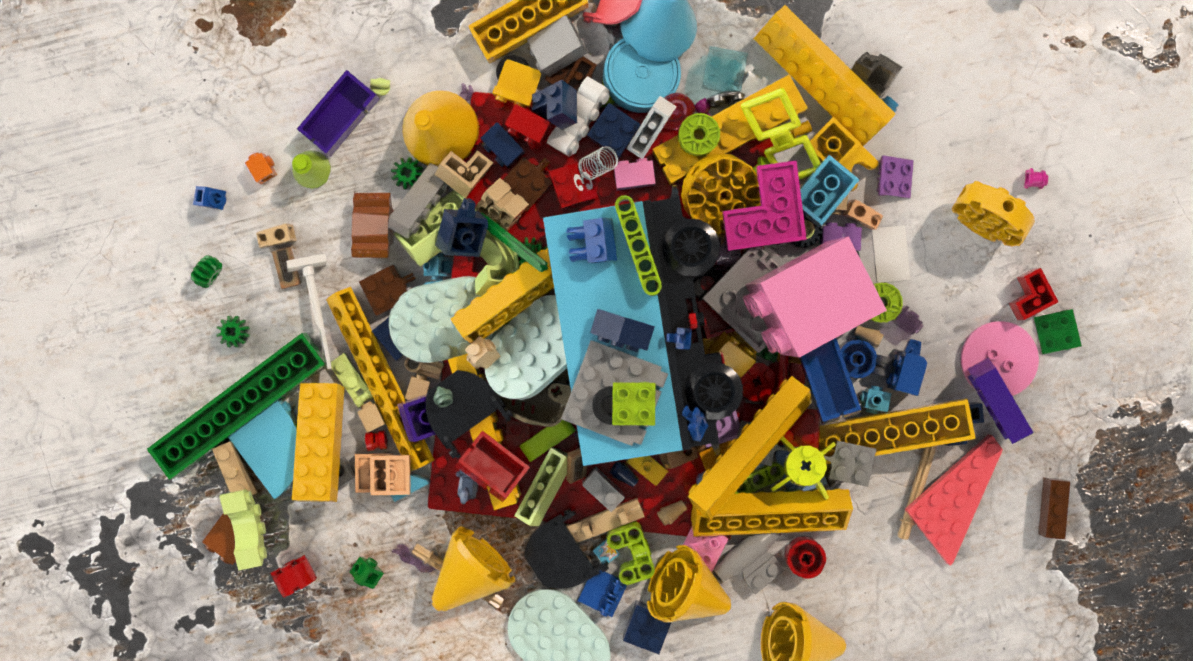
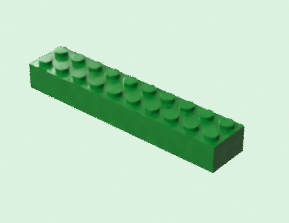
M307 333L299 334L148 447L147 451L169 480L177 478L212 452L213 448L220 446L228 440L229 436L272 404L283 399L299 387L300 383H304L327 366L324 355Z

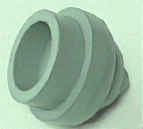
M439 386L433 399L435 404H438V407L443 408L452 404L453 394L451 390Z

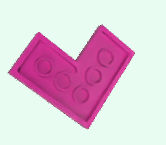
M797 160L756 166L761 206L722 211L727 251L807 240Z

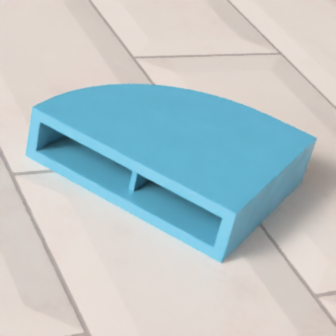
M278 400L228 437L274 499L280 497L293 485L297 419L291 412L293 409L290 404L283 400Z

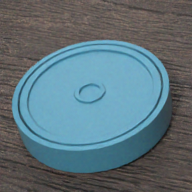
M623 38L611 48L603 67L604 86L609 89V95L612 100L622 108L637 113H648L660 96L665 98L676 92L681 79L679 59L666 62L645 59L638 55V51L631 45L628 46Z

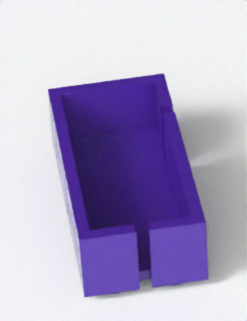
M346 70L298 126L297 130L331 157L366 116L364 111H370L380 98Z
M986 358L968 368L971 375L967 377L1005 440L1009 438L1011 443L1014 444L1033 434L1034 432L990 359Z

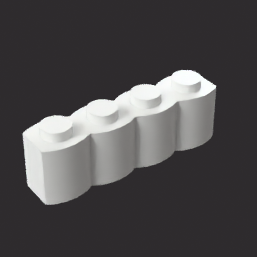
M587 76L577 92V123L563 130L556 127L550 134L547 143L568 157L575 154L579 148V141L589 132L590 123L599 116L600 107L607 103L610 96L609 89Z

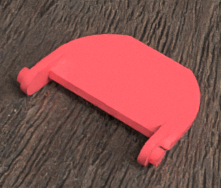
M600 0L596 13L584 12L582 15L584 17L583 21L586 23H591L592 21L593 23L606 25L621 23L638 12L642 0Z

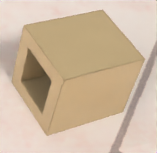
M416 373V376H411L405 399L411 400L427 394L430 384L427 376Z
M370 401L362 405V410L357 412L367 433L386 424L376 403L372 404Z

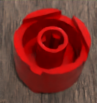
M756 362L740 378L743 385L742 399L751 401L768 399L774 388V371L767 365Z
M797 537L785 547V562L795 575L810 579L818 576L823 571L827 560L826 553L823 547L811 537ZM804 554L808 555L806 561L802 559Z
M305 554L297 559L288 561L284 564V567L270 573L283 598L295 593L294 591L298 589L301 590L317 578Z

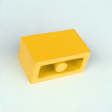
M723 332L709 347L710 353L720 352L721 355L722 352L725 365L731 367L740 378L756 363V359L753 356L754 351L748 345H741L740 340L733 334L729 336Z

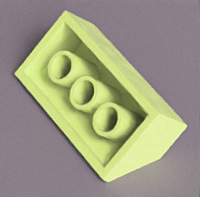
M455 190L443 197L436 206H432L428 218L421 221L419 230L416 234L412 233L409 239L397 232L394 233V236L419 266L427 263L439 252H442L435 244L444 209L458 210L464 199Z

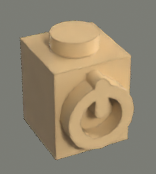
M478 337L465 349L468 354L466 356L467 361L477 369L479 367L487 369L501 357L496 350L495 344L490 339L486 340Z

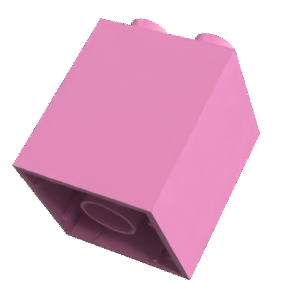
M849 236L827 241L746 284L749 294L743 296L744 304L753 318L757 316L763 318L768 328L761 332V335L771 353L778 351L781 355L801 357L886 311Z

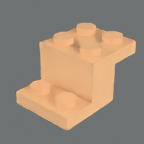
M394 453L355 454V493L371 492V495H410V455H394Z

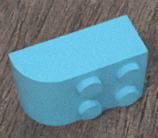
M828 155L800 188L803 215L817 227L822 226L857 184L859 179L832 156Z

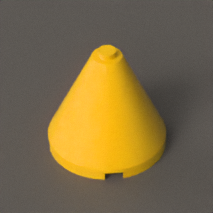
M432 91L417 98L408 108L402 126L403 139L408 151L415 159L425 165L432 163L439 167L440 163L451 151L463 161L471 154V150L478 140L479 123L475 111L461 96L449 91Z
M460 526L452 533L431 598L433 601L432 606L437 611L442 610L445 612L509 588L515 582V577L512 576L510 578L509 576L512 570L503 557L483 538L478 540L472 537L474 532L466 527Z
M686 545L676 546L677 550L673 553L667 551L657 563L647 590L651 592V601H647V606L650 614L655 619L666 623L724 615L731 609L730 597L696 550Z
M780 602L772 607L774 612L771 616H766L764 620L760 643L763 661H832L843 655L846 650V642L843 637L795 603Z

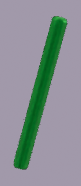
M481 212L487 218V230L539 272L548 269V263L485 213Z

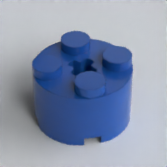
M847 340L839 345L850 378H864L873 372L876 367L877 355L871 344L863 340ZM853 355L858 356V362H852V360L854 359Z

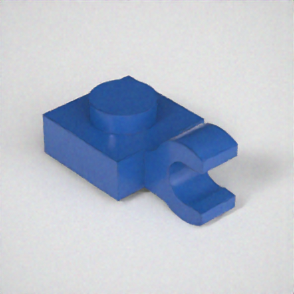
M677 328L675 334L667 333L666 342H674L676 344L675 349H690L692 329Z
M685 406L682 415L689 420L688 431L691 434L692 440L700 442L708 428L704 413L700 412L697 407L692 412L688 406Z

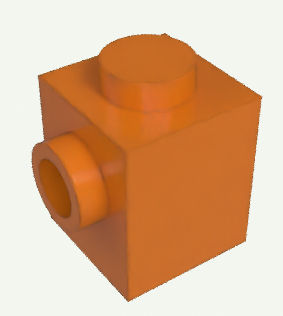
M257 152L248 157L249 160L245 162L255 181L259 184H263L278 175L273 168L275 163L269 155L266 156L263 153Z

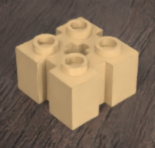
M499 178L485 191L481 198L482 200L478 202L475 209L480 213H485L508 231L517 223L529 204L523 197L518 194L514 195L511 192L512 188L510 185Z

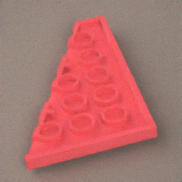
M990 434L904 509L943 560L950 566L956 558L1003 451L995 438Z

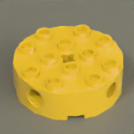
M716 153L703 157L690 168L683 180L681 197L685 211L691 219H699L708 223L716 234L725 233L722 211L761 206L757 173L752 166L732 154Z
M979 181L966 184L952 207L953 213L959 215L957 219L972 232L992 242H995L996 239L1000 240L1004 245L1011 247L1020 246L1035 223V218L1025 206V201L1009 195V191L1002 187L997 189Z

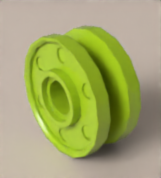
M695 113L688 116L682 122L678 131V141L681 148L693 156L709 154L717 146L720 139L718 123L711 116L704 113ZM696 130H700L704 133V138L702 140H698L694 137V132Z
M873 283L879 296L885 300L884 306L886 311L870 320L883 323L895 319L903 307V298L900 291L894 285L888 283Z

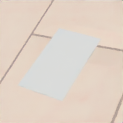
M905 225L872 230L877 283L910 280Z

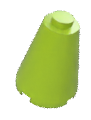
M308 150L294 157L292 173L295 180L301 186L315 189L327 182L331 172V165L325 155L315 150Z

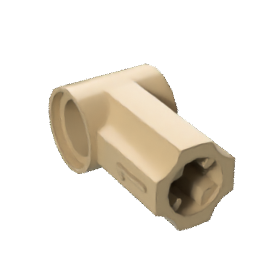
M406 358L404 365L408 371L439 380L443 363L419 362V366L416 369H412L409 366L410 358Z

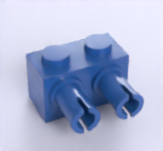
M612 218L584 220L583 226L567 228L566 233H575L567 235L569 241L585 238L586 247L571 248L569 250V254H577L569 256L571 262L588 260V263H602L617 260Z

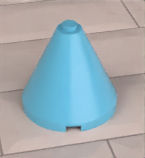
M642 0L638 12L621 22L620 27L624 40L628 46L631 45L638 51V55L648 60L666 62L681 57L691 47L697 33V20L688 0Z

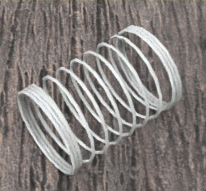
M605 146L583 157L578 164L581 175L588 180H593L603 175L604 171L613 170V167L611 168L610 166L609 168V163L608 168L606 163L605 166L600 160V157L602 158L600 151L609 149L616 158V167L618 157L615 151ZM584 158L590 159L591 163L592 161L597 168L595 170L597 171L596 175H593L595 177L589 178L582 173V161Z

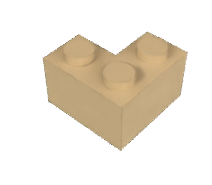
M451 151L440 163L435 175L466 198L486 175L493 162L477 151L466 163Z

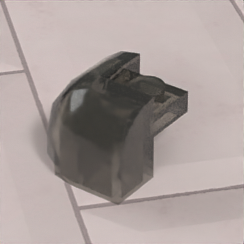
M866 52L855 62L851 70L879 98H882L903 67L882 54L875 56Z

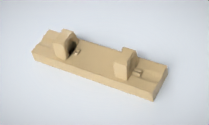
M638 498L618 505L612 512L607 509L566 526L577 543L645 516Z

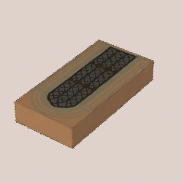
M292 247L273 251L272 255L281 289L301 285L298 271L288 272L286 261L295 259Z
M580 448L569 452L567 456L566 480L571 484L586 477L587 465L583 466Z

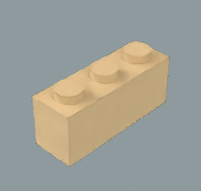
M231 441L212 449L230 492L246 489L251 491L252 495L258 493L244 458Z

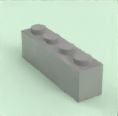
M432 163L428 165L390 215L388 228L408 239L412 233H417L421 221L428 218L432 206H436L441 199V194L443 192L446 193L450 188L449 185L435 175L438 169L437 166Z

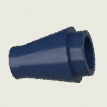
M617 461L610 470L613 478L631 487H634L639 480L625 462Z

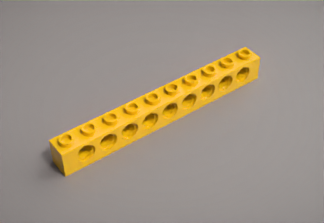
M348 287L335 292L326 301L400 454L410 455V472L434 461L425 439L416 442L408 440L397 404L406 400L352 288Z

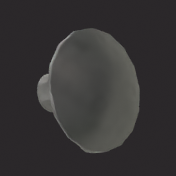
M722 91L712 95L707 101L710 103V108H717L721 104L728 103V106H732L743 100L745 94L738 91Z

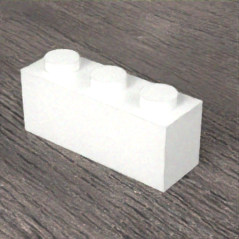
M660 96L626 149L643 159L676 106Z

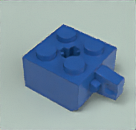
M909 339L903 352H897V355L894 354L892 358L894 359L893 369L889 378L887 377L886 379L887 388L914 396L919 395L928 364L926 359L920 356L922 342Z

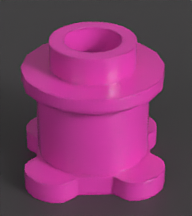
M1033 168L1026 170L1024 188L1038 187L1043 189L1048 184V174H1046L1045 170L1040 172L1034 171Z

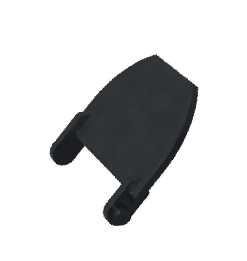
M455 371L427 392L426 413L428 421L445 448H450L449 454L453 459L461 457V454L452 442L490 414L499 409L508 422L512 420L511 417L513 416L509 409L507 411L504 409L506 405L488 382L467 371ZM439 386L451 390L453 394V402L447 407L440 408L434 402V394Z
M570 508L564 511L563 516L559 514L542 524L532 534L525 549L524 557L541 583L550 588H571L596 576L600 570L605 572L609 569L607 560L593 567L565 525L564 521L576 514Z

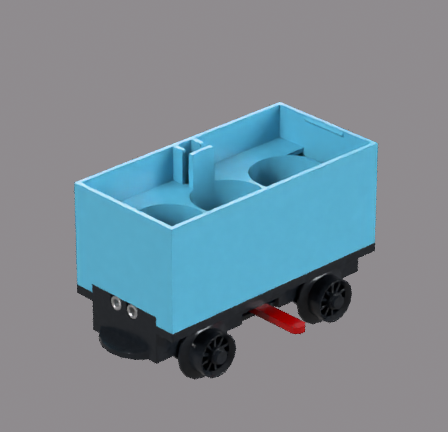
M672 185L670 199L634 202L662 285L661 291L654 296L646 294L643 290L615 206L543 218L571 391L591 340L661 366V371L668 373L664 387L656 385V389L661 391V395L655 407V426L646 427L640 425L639 427L647 431L642 445L633 442V445L630 446L577 425L583 466L688 450L691 447L711 444L715 454L720 455L716 422L730 416L739 407L743 398V385L740 377L731 367L725 365L723 353L721 352L720 355V352L705 354L700 326H705L703 312L698 313L693 284L694 278L704 275L715 264L719 256L720 242L716 232L708 223L699 219H686L682 216L677 185ZM630 203L619 205V209L624 212L628 211L631 207ZM612 218L617 260L602 263H588V260L571 262L569 256L577 254H569V250L571 248L586 247L585 238L569 241L567 235L575 233H566L567 228L583 226L584 220ZM633 220L626 223V229L630 232L635 231L638 227L637 222ZM637 240L632 245L633 250L641 252L645 244ZM643 260L639 265L640 270L643 272H648L652 267L651 263L647 260ZM650 280L646 284V289L649 292H655L658 289V283ZM597 309L655 326L648 350L639 349L638 352L626 349L627 345L625 344L623 348L611 345L612 340L609 343L597 340L598 336L590 333ZM677 328L692 329L690 349H675L676 344L674 342H666L667 333L675 334ZM685 406H688L692 412L697 407L700 412L704 413L708 428L700 442L692 440L691 434L688 431L689 420L682 415Z

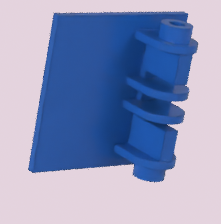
M600 570L599 574L587 580L578 602L600 611V614L605 617H613L627 585L623 584L618 577Z

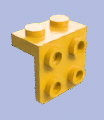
M506 60L497 86L493 89V96H496V100L504 103L510 101L514 105L517 104L523 108H530L532 94L536 92L541 72L515 61Z

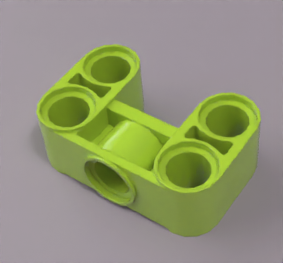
M633 521L607 532V544L611 549H620L628 546L633 560L624 562L619 567V579L623 584H634L649 579L654 575L655 569L651 550L643 529L638 522ZM636 529L639 533L633 536L629 534V531ZM613 535H618L620 540L612 541L610 538ZM643 565H649L651 567L649 570L646 571L641 569ZM627 570L632 572L630 576H624L622 573Z

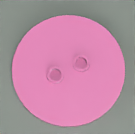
M1004 321L990 322L976 328L964 342L960 359L962 372L968 383L974 388L967 377L971 375L968 368L989 358L1012 396L1022 392L1030 385L1037 373L1039 364L1038 350L1032 337L1020 326Z

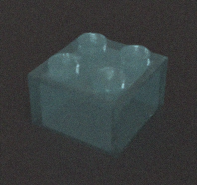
M710 46L707 53L701 89L717 92H741L748 53Z

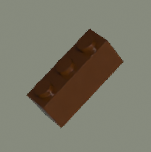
M1043 477L1039 535L1046 538L1065 539L1070 481Z

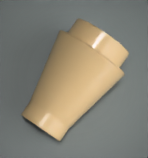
M858 326L853 336L878 348L884 335L878 330Z
M680 500L660 508L657 514L661 522L666 526L667 524L671 525L687 508L683 501Z

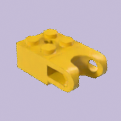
M834 117L810 140L820 163L830 155L851 173L854 164H860L867 170H873L878 166L876 158ZM833 142L835 150L830 149L828 143ZM857 182V184L853 187V189L851 190V192H853V191L857 188L858 182Z

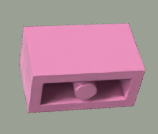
M648 158L637 159L636 163H629L628 160L619 161L614 168L616 189L625 190L655 186L653 160L648 161Z

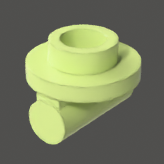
M383 78L371 79V90L378 96L386 95L390 91V80Z

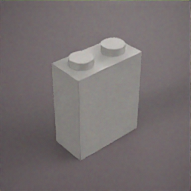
M566 15L527 39L530 45L528 50L532 57H536L538 61L535 63L541 73L544 72L548 77L588 53L576 28Z
M596 466L583 479L582 485L610 512L625 498L624 492Z

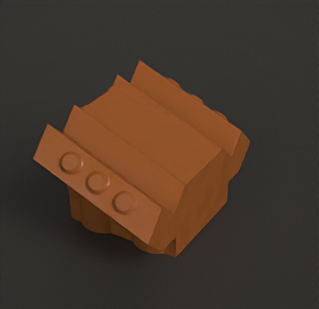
M354 193L351 235L352 258H388L390 247L394 244V230L388 228L389 217L394 211L391 193Z

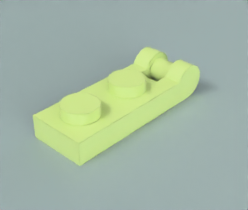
M343 353L331 362L333 372L358 408L364 405L366 400L373 399L365 380L346 353ZM362 388L364 393L359 396L357 391Z

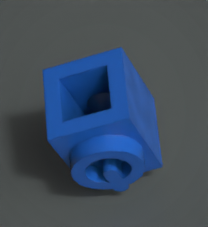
M196 186L193 205L223 210L226 204V191Z

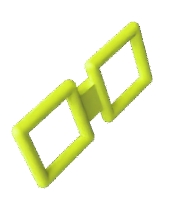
M777 89L741 104V109L757 140L762 141L770 138L774 145L764 151L769 163H778L774 154L803 144L814 167L798 172L799 180L811 176L821 163L808 136L802 135L794 138L790 131L800 127L801 122L785 89ZM780 97L791 122L762 132L750 108Z

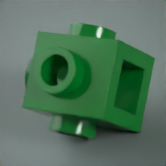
M361 556L349 572L354 577L353 581L371 589L375 588L384 574L377 566L378 562L370 557L366 559Z

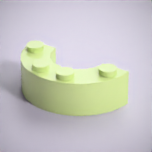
M487 230L480 256L488 265L483 268L475 279L476 294L480 296L487 293L491 286L501 283L506 275L514 273L519 269L517 253Z
M246 489L221 494L219 497L223 513L229 516L234 530V555L238 571L262 566L264 559L267 558V551L264 547L263 534L266 533V528L259 516L261 515L260 505L255 503L251 491Z

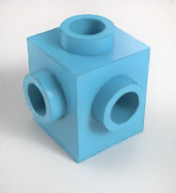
M438 253L427 263L423 264L424 276H431V280H443V277H451L454 257H444V253Z
M871 385V389L865 388L861 392V407L867 408L866 412L878 414V410L888 412L892 393L883 392V387Z

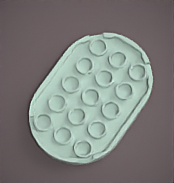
M463 276L414 287L402 294L391 309L389 316V332L396 348L411 360L422 363H433L467 354L465 349L471 343L462 337L451 321V318L454 317L458 310L468 307L473 299L481 297L476 294V277ZM504 325L485 339L492 340Z
M556 295L543 296L535 300L532 305L514 317L495 335L491 341L495 344L496 350L501 357L489 368L485 369V375L491 388L499 395L508 399L525 400L537 395L567 369Z
M555 589L531 591L517 601L510 613L508 620L509 640L516 653L524 661H610V646L604 632L570 596Z

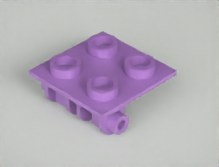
M882 155L881 160H879V171L881 172H878V175L880 177L877 178L880 181L876 189L878 196L890 195L911 198L914 160Z

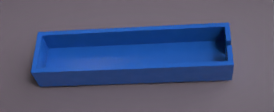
M837 338L799 357L822 425L838 421L841 415L844 419L860 414L861 407Z

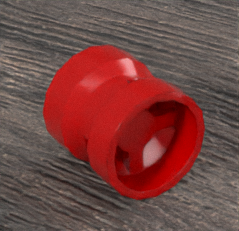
M385 430L378 433H365L367 451H374L377 448L381 450L388 449V439Z

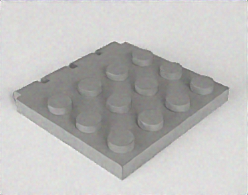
M762 246L755 247L754 249L752 247L749 248L702 297L757 353L766 346L761 332L768 328L763 318L760 316L753 318L747 310L743 301V296L749 294L746 284L781 266L773 257H770L767 261L765 260L769 253Z
M591 340L561 419L630 446L633 445V442L642 445L647 431L639 428L640 425H609L602 423L596 418L592 409L594 396L602 388L613 386V382L656 383L657 386L663 388L668 373L662 372L661 366ZM657 389L655 394V407L661 395V391ZM609 397L603 402L604 410L610 414L613 411V397Z

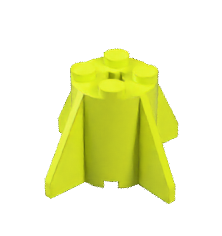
M783 436L780 441L790 452L784 462L786 478L773 486L771 490L774 492L788 481L798 486L815 485L825 500H827L829 496L820 481L827 470L826 460L823 455L836 444L832 442L822 451L812 446L795 448ZM802 461H804L805 463H806V462L808 463V465H809L808 471H807L806 469H805V470H802V469L800 468V467H802V463H801Z

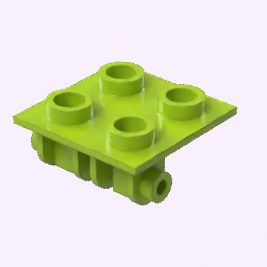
M613 382L612 425L655 426L656 383Z

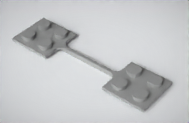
M741 420L737 439L741 435L743 427L746 424L750 425L752 422ZM837 441L834 455L831 457L824 456L825 460H829L832 464L829 479L868 487L876 449ZM776 444L760 464L772 466L775 451H788L787 448Z

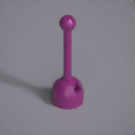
M703 98L693 106L696 112L711 116L709 113L710 103L706 98Z

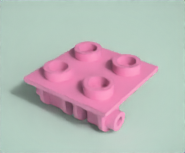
M691 527L683 545L696 550L710 571L713 572L728 538L725 537L726 535L694 537L693 528Z

